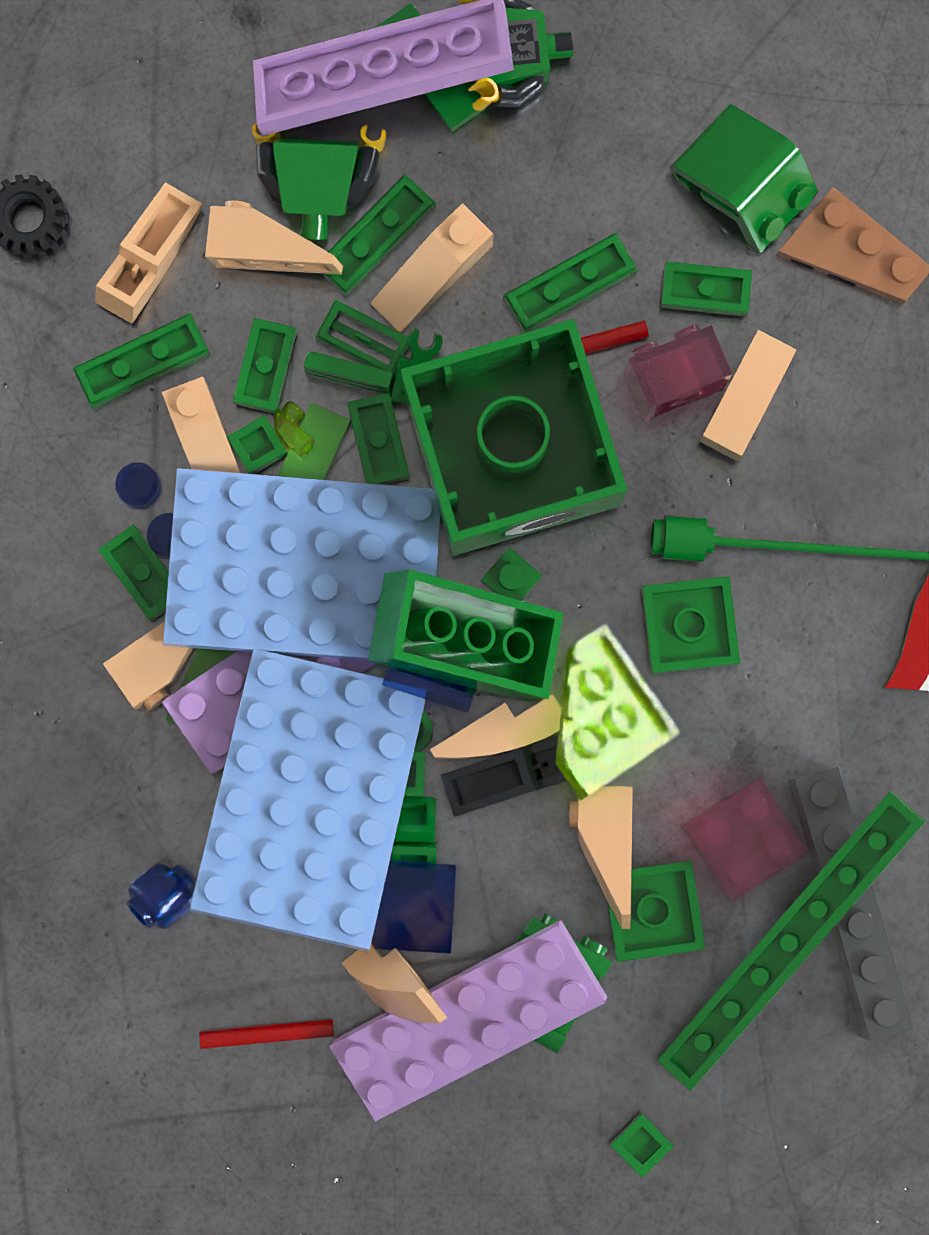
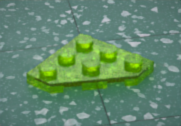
M607 624L579 640L567 650L555 764L579 799L583 800L680 734V731Z

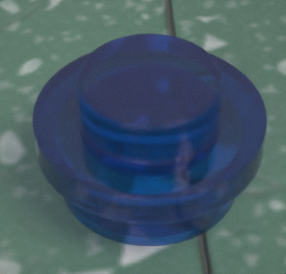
M131 463L120 470L116 477L115 487L118 496L126 504L140 507L151 503L156 498L160 482L158 475L150 466L144 463Z
M164 513L155 517L147 529V541L154 552L164 557H170L173 513Z

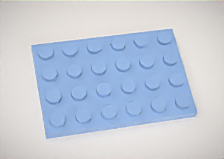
M177 468L163 646L241 652L264 650L282 655L368 661L384 573L411 569L436 576L440 512L433 489Z
M253 650L190 911L369 952L428 689L264 650Z

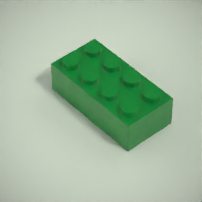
M411 569L384 573L368 661L520 701L549 699L564 612Z

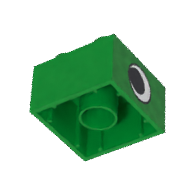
M575 318L400 369L402 390L452 556L622 505L628 490Z

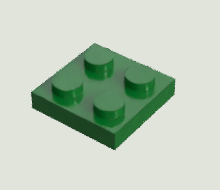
M730 576L644 585L641 587L651 674L740 664Z
M692 860L631 869L630 929H621L607 901L616 962L706 949Z

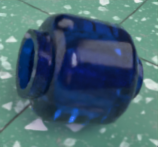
M155 863L129 885L128 893L130 899L126 904L132 914L146 928L150 929L152 926H155L159 929H166L190 909L193 896L189 889L194 883L179 865L171 869L163 863Z

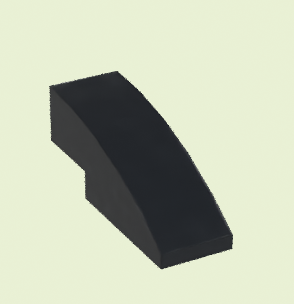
M570 732L441 774V778L453 816L456 817L589 774L577 734L576 732Z

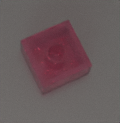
M698 324L691 325L676 332L673 335L675 340L659 346L657 341H652L632 351L634 357L629 358L623 376L643 423L724 390L732 376V372L712 325L700 329Z
M761 777L753 779L680 825L727 901L736 900L809 854Z

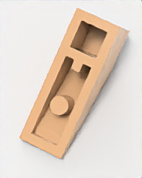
M226 201L225 206H210L205 257L216 268L342 275L343 266L334 255L256 209L251 208L249 203Z
M462 203L426 238L370 302V305L396 331L403 333L493 247V233Z
M200 377L163 391L162 395L191 469L241 473L204 378Z
M165 621L103 663L131 706L137 710L145 706L150 711L162 704V701L170 696L167 690L176 684L195 648L163 646Z
M579 786V801H570L569 828H578V843L621 929H630L633 787Z

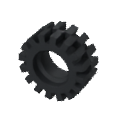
M22 174L15 175L16 181L11 183L8 179L1 182L3 188L0 190V246L4 250H8L11 255L18 257V254H20L24 259H32L33 254H38L40 258L47 255L45 250L50 247L54 251L59 247L57 240L59 238L64 240L66 236L64 227L68 226L69 218L66 215V206L57 190H54L48 181L44 179L42 182L35 175H29V179H25ZM23 202H34L43 210L42 223L31 232L18 231L11 223L13 210Z

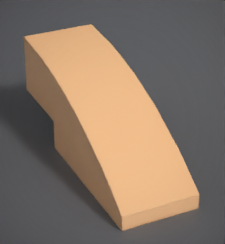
M165 182L120 244L119 255L97 283L95 303L132 324L177 255L202 209V203Z
M758 330L699 442L738 462L777 390L796 349Z
M553 694L549 696V699L540 701L514 717L507 704L504 703L431 748L430 752L434 759L463 760L496 756L544 741L570 727L571 723Z
M371 944L369 952L357 950L341 963L371 1000L387 1013L401 1019L420 1023H441L447 1018L421 978L396 948L385 957H382Z

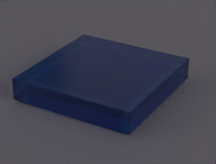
M389 667L386 670L382 683L383 686L467 713L473 704L477 691L474 688Z
M389 861L371 941L375 949L393 950L396 948L402 951L451 953L456 865Z

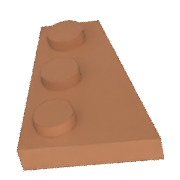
M834 187L830 189L777 253L779 257L790 261L793 259L813 267V270L820 273L832 274L848 280L859 288L900 304H904L929 275V264Z

